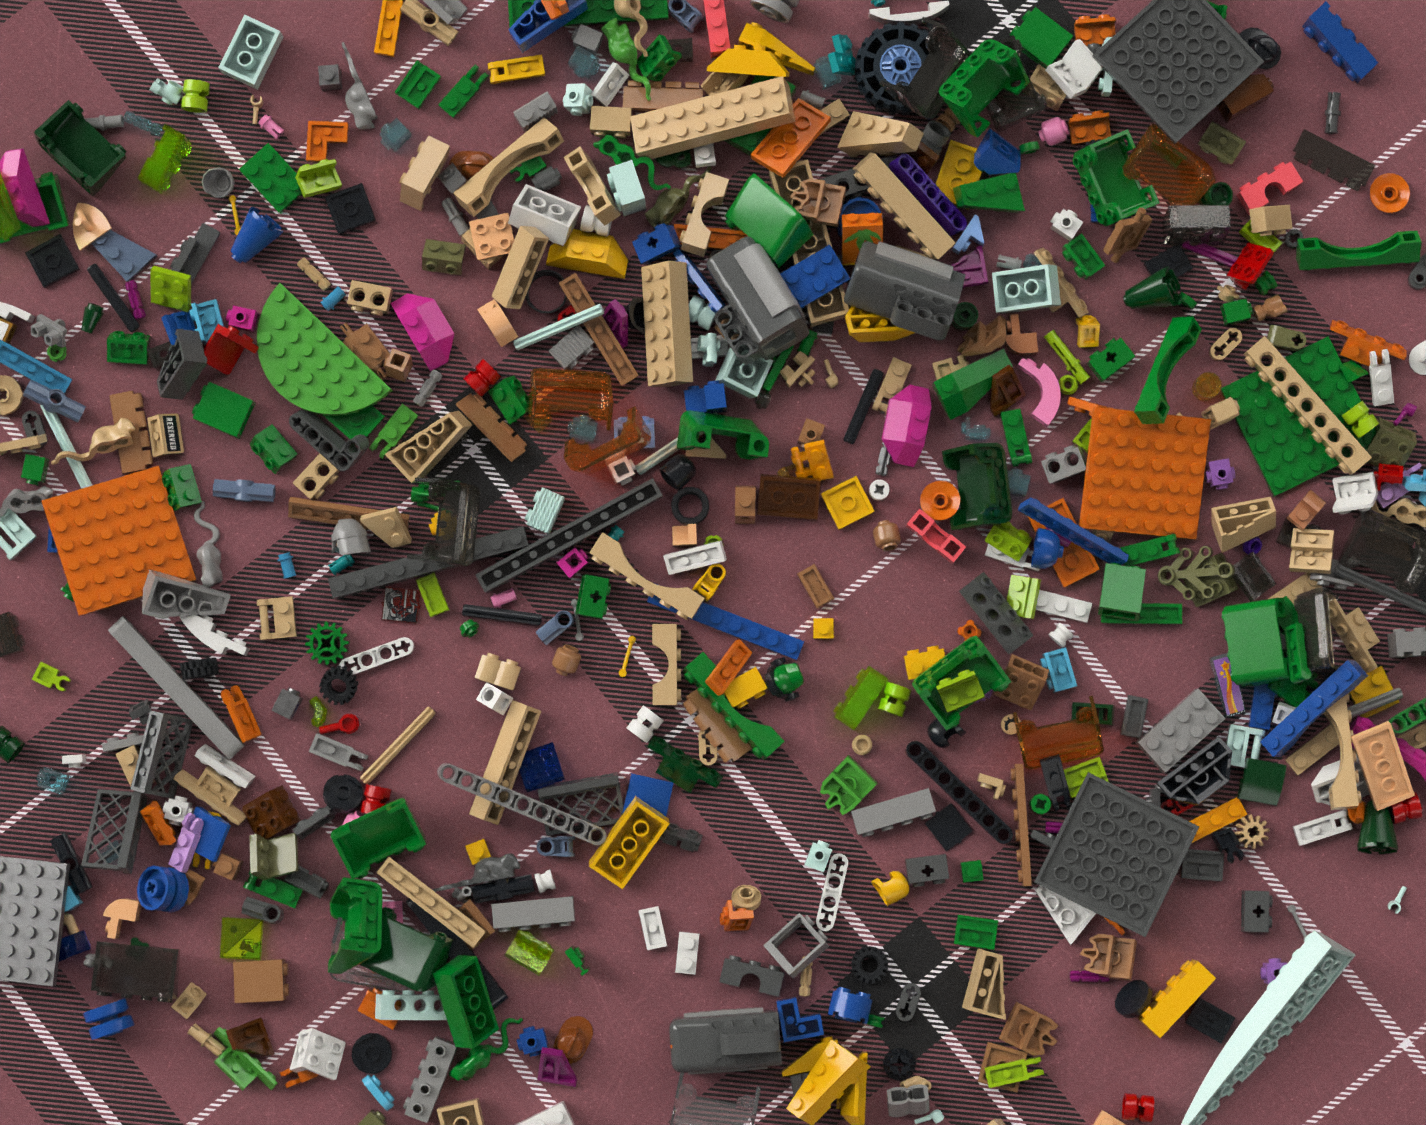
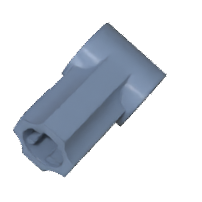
M569 611L558 612L551 620L539 628L536 634L545 645H548L574 624L573 614ZM563 614H567L570 618L567 625H562L559 621L560 616Z

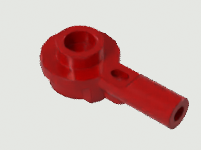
M345 714L337 723L320 726V734L338 730L352 734L359 728V719L354 714Z

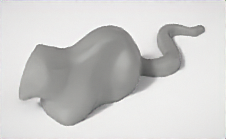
M342 42L351 75L355 80V83L347 90L345 95L347 108L354 115L355 125L358 129L375 128L372 120L378 117L358 76L345 43Z
M42 486L36 491L13 489L2 503L0 516H3L7 509H11L15 513H26L29 510L44 511L41 501L52 498L53 490L46 486Z
M202 501L201 507L194 512V519L199 525L210 529L213 536L198 549L196 555L202 565V584L210 588L215 584L221 583L223 580V574L220 569L221 552L214 546L220 538V531L215 525L201 520L199 515L205 508V502Z

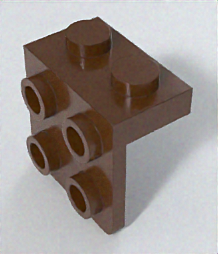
M283 785L264 793L242 807V811L246 815L253 832L265 839L301 821Z

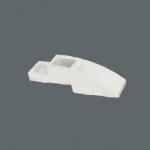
M197 615L180 617L191 633L211 649L225 655L229 648L247 656L250 649L245 647L246 642L237 638L232 641L227 638L228 634L218 629L215 633L214 630L217 624L212 623L213 618L207 615L201 617Z

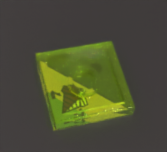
M222 917L220 958L261 960L264 920Z

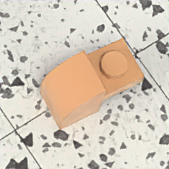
M495 299L477 309L501 347L518 337Z
M119 899L107 906L103 916L111 917V920L107 921L105 932L108 933L107 938H119L122 919L134 922L139 921L142 906L139 900Z

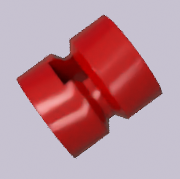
M484 359L475 366V372L470 371L463 378L481 397L489 390L490 384L494 385L501 378Z
M366 784L364 792L366 800L362 801L360 812L367 814L386 805V802L390 800L392 789Z
M1414 792L1415 796L1389 806L1393 824L1405 822L1406 817L1412 820L1422 818V807L1416 792Z
M1124 1093L1122 1119L1134 1121L1138 1118L1141 1122H1152L1154 1096L1141 1095L1139 1098L1136 1094Z

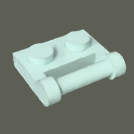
M7 509L5 514L0 516V527L16 543V546L12 548L0 535V547L11 561L38 536L11 509Z
M1229 724L1226 745L1232 750L1231 766L1245 768L1249 734L1254 735L1251 758L1259 760L1260 741L1262 737H1265V730Z

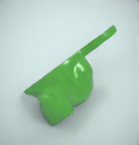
M614 18L601 28L608 39L609 52L616 61L630 65L629 74L631 79L644 84L646 98L650 101V82L646 77L639 76L636 72L637 49L630 37L629 29L626 24L618 25V19Z

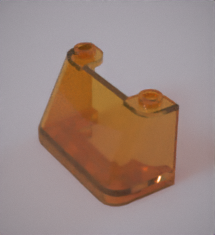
M1154 123L1146 129L1136 148H1134L1122 167L1123 174L1128 179L1138 180L1140 178L1149 186L1152 185L1157 192L1168 199L1170 203L1169 208L1174 213H1181L1183 216L1187 215L1216 182L1214 171L1205 160L1179 141L1174 144Z
M636 406L627 410L628 418L623 423L621 435L592 450L588 442L579 444L574 438L566 441L564 460L568 467L575 472L590 475L646 447L651 441V433Z

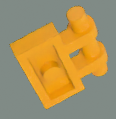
M824 440L804 444L805 451L799 452L798 447L791 448V460L796 467V477L807 478V476L812 475L813 478L821 480L834 478ZM804 460H808L809 467L803 466Z

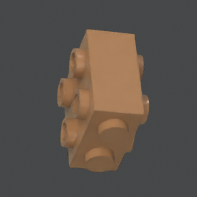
M1012 654L1004 669V672L1012 682L1009 683V686L1004 691H996L994 695L1015 703L1022 708L1032 710L1047 680L1049 669Z

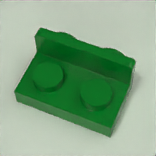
M659 34L646 49L648 57H644L642 54L637 59V64L643 76L648 80L661 81L682 55L680 52L673 51L667 38Z
M123 331L110 333L107 338V362L148 364L150 335H145L142 332L125 334Z

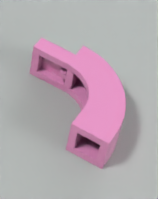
M1022 358L1017 368L1033 378L1041 391L1040 402L1030 416L1047 428L1055 417L1060 405L1061 393L1058 380L1045 363L1038 369L1036 367L1037 364L1033 360Z

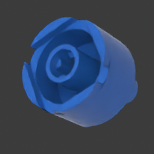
M842 987L833 991L827 1015L832 1016L835 1013L834 1018L854 1023L863 1020L862 1024L867 1025L873 1001L870 999L871 995L863 992L856 993V995L851 994L850 989Z

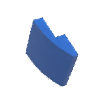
M631 773L622 813H624L634 797L637 796L666 816L674 783Z
M196 806L193 814L196 816L195 818H200L204 821V826H202L201 837L195 852L216 862L231 825L221 817L213 816L204 808Z

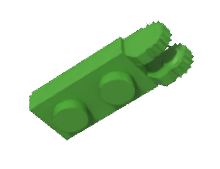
M402 403L379 432L378 437L373 441L369 449L371 451L376 450L382 440H385L388 444L379 454V457L383 459L387 452L393 447L395 448L419 416Z

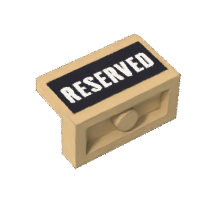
M158 414L147 418L153 457L184 452L178 414Z

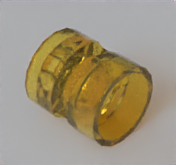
M1211 372L1199 375L1192 384L1194 397L1200 401L1213 399L1221 391V380L1215 373Z

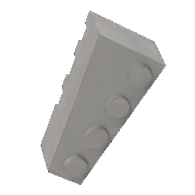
M1425 627L1413 628V631L1405 632V629H1393V633L1387 634L1389 658L1426 656Z

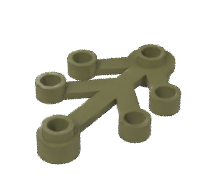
M1202 546L1199 554L1186 570H1179L1185 560H1190L1193 557L1192 549L1183 548L1171 566H1164L1159 570L1158 579L1163 585H1173L1183 594L1184 599L1193 600L1196 597V591L1192 588H1187L1179 580L1186 578L1202 592L1205 598L1211 599L1216 595V590L1211 586H1207L1198 577L1219 575L1221 578L1228 579L1234 575L1235 568L1231 563L1222 562L1218 567L1197 569L1206 558H1210L1213 554L1211 547ZM1206 548L1209 550V554L1207 556L1203 554V551ZM1186 550L1189 551V556L1187 558L1184 557V552ZM1226 567L1230 568L1229 574H1225L1224 569ZM1168 572L1171 573V578L1169 580L1166 578V574ZM1207 589H1211L1212 594L1210 596H1207L1206 594ZM1189 590L1192 592V596L1190 598L1187 597V592Z

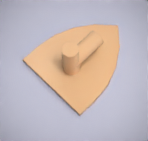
M77 203L72 225L75 241L81 251L112 228L105 215L99 209L89 204Z

